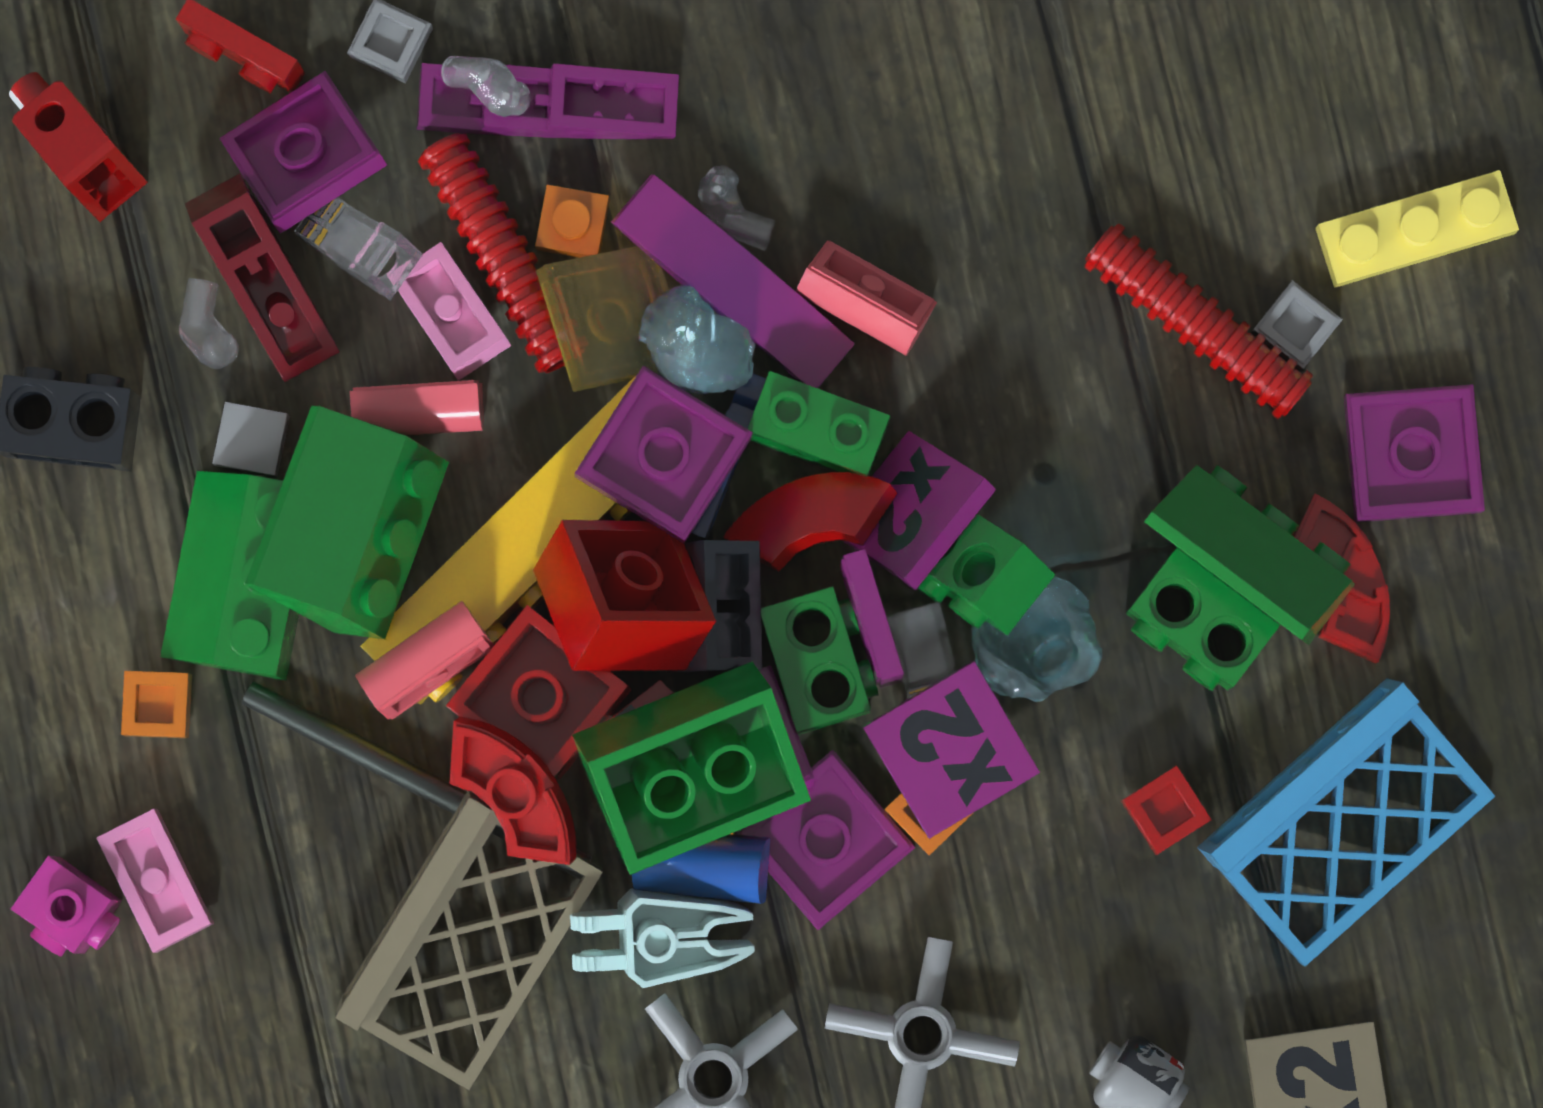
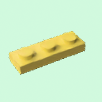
M1500 170L1318 224L1315 228L1334 288L1511 236L1519 231Z

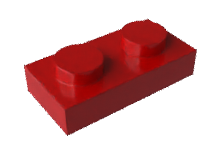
M186 0L176 17V21L183 31L189 35L184 42L187 46L214 62H218L222 54L243 66L239 75L268 93H272L276 85L291 93L297 88L305 75L297 59L194 0Z

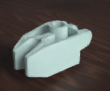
M630 888L617 902L618 909L594 910L570 915L571 930L596 933L604 930L619 929L620 949H588L573 954V970L580 972L624 970L642 988L722 970L755 952L754 945L749 940H707L706 937H708L710 929L716 925L753 920V913L748 908L727 900L682 896Z

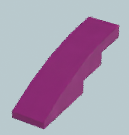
M422 63L419 78L416 130L544 138L674 139L676 137L679 74L553 64L551 69L491 63H487L485 68Z
M651 174L611 221L615 227L702 304L710 306L752 345L765 351L797 381L819 388L854 346V342L803 297L656 175Z

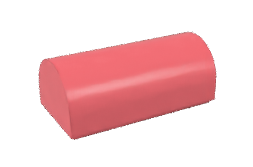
M828 240L806 268L796 289V292L807 301L907 356L937 304L934 301L935 299Z
M479 380L355 387L353 391H350L351 417L405 436L483 431L484 429L483 388Z
M460 601L355 674V677L375 708L388 720L390 718L393 720L488 654L494 644L466 604Z

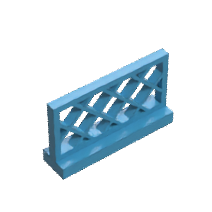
M1386 678L1197 847L1212 866L1219 869L1289 952L1304 967L1495 797L1492 791L1417 705L1419 703L1418 699L1403 682ZM1409 721L1425 737L1423 764L1390 762L1392 736ZM1379 749V761H1365ZM1436 751L1449 766L1435 765ZM1356 768L1378 770L1375 807L1342 805L1344 779ZM1390 771L1422 772L1419 809L1387 807ZM1434 773L1456 774L1472 792L1453 811L1431 810ZM1332 790L1331 804L1318 803ZM1308 811L1330 812L1328 849L1295 847L1296 822ZM1342 813L1375 815L1372 852L1339 850ZM1386 816L1419 818L1417 843L1405 854L1384 852ZM1431 818L1443 819L1430 831ZM1284 833L1283 846H1270ZM1260 854L1283 855L1280 892L1255 890L1240 872ZM1294 856L1327 858L1324 894L1291 892ZM1338 859L1371 860L1370 885L1358 896L1336 895ZM1383 861L1395 862L1382 874ZM1265 900L1279 901L1278 915ZM1291 901L1324 903L1322 928L1303 945L1289 929ZM1335 904H1348L1334 917Z

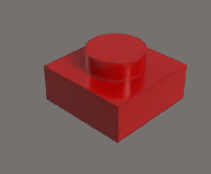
M1174 766L1121 800L1155 855H1158L1212 820L1177 766Z

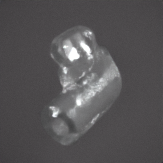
M450 56L442 65L441 76L447 86L470 89L485 107L496 115L502 117L518 116L523 114L530 105L531 94L529 88L525 83L516 81L511 71L499 60L484 57Z
M720 165L709 169L706 176L700 180L698 186V198L706 217L734 240L765 251L776 221L744 210L736 186L739 178L731 168Z
M190 278L187 281L179 324L180 339L201 364L213 369H221L236 359L239 345L234 335L229 334L214 317L219 284Z

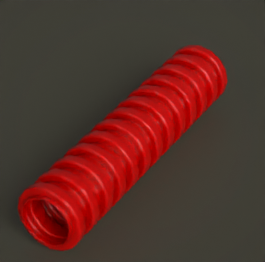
M457 133L444 137L422 152L418 159L421 169H429L431 173L427 179L431 186L440 187L441 190L437 194L440 202L449 203L448 216L451 220H458L460 222L456 230L460 237L469 238L470 241L466 247L470 254H478L480 257L476 261V265L480 271H488L489 275L485 280L490 288L497 287L499 292L495 298L499 305L506 304L509 309L505 315L509 322H517L518 327L515 329V333L518 338H526L528 344L524 347L528 356L536 355L538 360L534 366L538 373H550L569 364L584 352L583 350L587 346L583 337L576 338L573 334L577 330V326L573 320H565L564 315L567 313L565 305L563 303L556 304L554 301L558 294L553 286L546 287L544 282L548 276L544 269H536L535 264L538 262L535 253L526 252L525 248L528 245L526 237L524 235L517 236L515 231L519 226L514 218L507 219L506 214L509 211L505 201L498 202L496 199L499 195V190L495 184L488 185L486 182L490 177L487 169L478 168L476 165L480 160L476 151H468L467 147L470 144L468 136Z
M1121 223L1115 226L1112 225L1085 258L1087 262L1084 268L1089 272L1096 268L1102 273L1100 280L1104 284L1110 281L1118 286L1115 291L1118 295L1129 294L1134 298L1131 305L1136 309L1143 305L1149 310L1147 317L1151 321L1158 317L1164 322L1162 329L1165 332L1170 333L1174 330L1180 334L1178 338L1179 343L1186 345L1190 342L1196 347L1193 353L1198 358L1203 354L1211 359L1209 366L1212 369L1216 370L1219 366L1227 371L1225 375L1226 380L1232 382L1236 378L1243 384L1240 390L1247 395L1252 391L1258 396L1256 400L1258 405L1263 407L1267 403L1274 408L1272 416L1276 419H1279L1282 415L1285 417L1312 384L1311 378L1313 374L1308 370L1303 374L1295 369L1298 362L1293 358L1286 362L1279 356L1282 349L1276 345L1272 349L1264 344L1266 337L1261 333L1256 337L1249 333L1250 324L1246 321H1243L1240 325L1232 319L1235 313L1231 309H1227L1225 312L1221 311L1216 307L1219 303L1217 298L1212 296L1207 300L1201 295L1203 287L1196 284L1192 288L1185 282L1188 278L1185 273L1180 272L1176 275L1170 271L1172 263L1167 259L1162 263L1156 260L1154 257L1157 252L1152 247L1146 251L1139 246L1141 242L1139 237L1134 235L1128 238L1123 234L1125 226Z

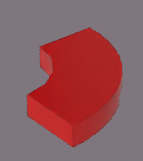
M830 472L811 475L787 483L756 501L732 524L723 538L730 541H760V562L779 572L795 554L820 542L844 540L863 546L897 495V492L890 483L871 476L865 477L857 473Z
M463 716L453 721L450 784L473 792L494 811L505 833L507 856L565 865L572 864L576 860V836L571 811L564 793L547 766L524 743L494 725Z

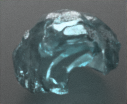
M680 285L669 289L646 307V312L641 318L642 326L639 331V341L647 344L659 376L684 391L700 394L721 393L727 389L735 390L744 386L752 377L754 366L752 357L755 343L751 340L749 330L746 326L739 324L729 317L714 314L711 306L702 300L695 287Z
M1057 577L1050 581L1008 636L986 621L979 629L972 626L974 661L991 690L999 695L1010 696L1011 698L1025 697L1034 702L1043 701L1056 690L1088 681L1099 669L1102 660V647L1097 640L1095 623L1089 612L1087 598L1071 582Z

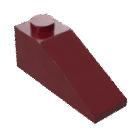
M241 173L185 203L193 227L284 382L340 352Z

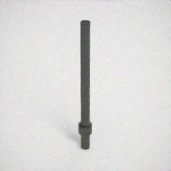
M252 682L243 697V705L453 814L466 794V791L459 787L451 785L432 773L256 682ZM496 824L491 834L505 840L503 828ZM576 849L577 854L591 861L592 856ZM565 864L553 865L580 880L583 877L582 874Z

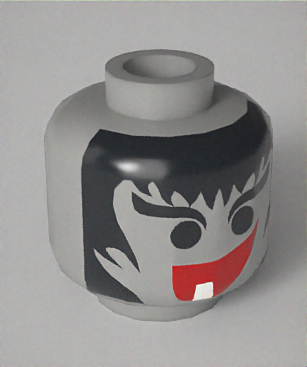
M1139 1035L1129 1038L1121 1048L1110 1041L1089 1072L1090 1075L1099 1080L1094 1089L1093 1098L1100 1108H1179L1190 1087L1183 1083L1185 1077L1184 1065Z

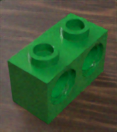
M769 371L748 430L753 432L750 441L833 472H850L868 477L871 474L889 426L890 415Z
M976 514L918 588L939 604L946 596L953 599L948 606L976 629H979L986 621L1008 636L1054 578L1055 574L1023 542L979 514Z
M1178 547L1170 554L1126 612L1129 617L1136 621L1131 628V631L1159 652H1162L1166 645H1168L1187 660L1182 669L1191 678L1210 691H1213L1218 684L1227 691L1233 688L1280 627V624ZM1174 588L1186 595L1190 604V610L1185 620L1170 622L1158 613L1156 598L1161 590ZM1227 627L1238 635L1241 649L1235 660L1222 661L1211 654L1207 640L1213 628Z
M829 587L761 608L763 626L798 735L871 712L868 699L879 696L869 660L865 659L856 662L849 637L859 635L860 631L849 598L837 601L834 588ZM816 612L828 620L831 631L828 638L822 644L806 646L795 638L793 626L797 618L802 614ZM836 673L847 681L849 696L843 704L838 707L827 708L815 701L811 689L814 681L820 675Z

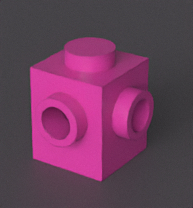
M47 856L11 907V910L35 926L30 936L36 942L52 953L62 957L66 950L73 954L86 953L90 946L99 950L119 924L120 918L113 913L122 900L63 858Z

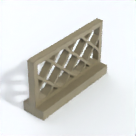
M470 791L466 792L337 1004L335 1015L336 1019L357 1031L359 1027L363 1028L468 1090L472 1087L570 927V915L580 911L603 873L601 867L576 853V860L566 866L582 874L583 877L572 895L544 903L536 869L559 863L525 859L526 861L489 870L483 846L496 824L500 827L502 826L494 811ZM476 857H478L481 872L465 876ZM528 871L537 905L500 914L492 880ZM484 882L492 916L455 925L450 905V899L458 888ZM562 909L550 928L547 913ZM444 911L448 927L432 930ZM539 915L545 936L539 949L511 957L503 924ZM495 926L503 959L466 968L458 935ZM450 937L459 970L422 979L416 957L422 945ZM529 964L517 983L513 967ZM411 967L414 981L399 985L406 971ZM506 969L512 993L505 1004L477 1011L469 978ZM462 981L469 1014L433 1022L425 989ZM417 992L425 1025L400 1031L378 1017L390 998ZM496 1018L484 1037L480 1022ZM472 1024L478 1048L466 1068H463L441 1055L436 1033ZM428 1035L431 1049L414 1038Z

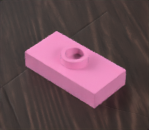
M442 242L389 276L458 381L511 346Z
M152 809L96 838L153 953H158L214 924L158 809Z

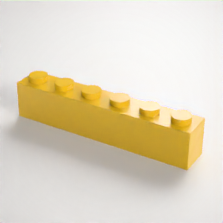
M636 376L394 613L385 639L369 637L361 645L362 649L374 661L460 601L466 604L495 645L507 630L502 624L520 606L524 609L528 605L534 609L544 599L533 569L561 520H609L612 517L615 521H623L632 513L575 478V471ZM461 673L457 674L417 703L421 705L428 697L435 703L439 702L460 682L463 675Z

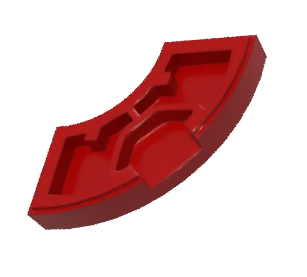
M1314 494L1293 537L1312 551L1320 541L1351 564L1344 575L1355 583L1321 628L1318 637L1377 664L1385 647L1390 619L1388 586L1385 583L1381 566L1372 549V544L1359 526L1333 503Z

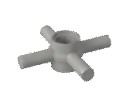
M932 937L927 938L916 1000L902 1005L893 1016L829 1003L824 1029L888 1041L892 1054L903 1064L895 1108H921L928 1070L943 1064L951 1054L1014 1067L1016 1065L1020 1041L956 1029L952 1016L941 1006L953 945L952 941ZM918 1016H927L934 1019L940 1028V1041L928 1053H915L908 1049L904 1043L903 1032L906 1024Z
M664 993L647 1006L645 1010L681 1056L683 1062L678 1078L680 1088L655 1108H752L744 1098L749 1079L747 1069L796 1032L798 1028L782 1009L732 1048L718 1043L703 1044ZM708 1060H718L728 1066L732 1074V1085L728 1092L718 1097H710L698 1089L695 1082V1073L701 1063Z

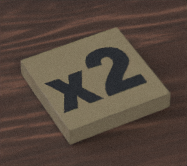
M1373 1021L1244 1040L1254 1108H1387Z

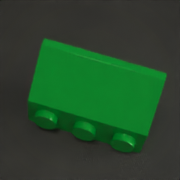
M311 406L245 584L333 633L385 639L449 462L405 435L321 406Z
M1196 465L1157 505L1144 522L1309 645L1355 585L1350 578L1344 575L1351 564L1321 541L1312 551L1292 535L1299 525L1270 503L1266 505L1262 512L1258 511L1241 498L1248 487L1219 465H1216L1210 474Z
M197 471L160 658L287 680L299 613L245 584L281 489L282 480L247 474Z
M753 661L572 734L593 792L630 875L811 801L772 688Z

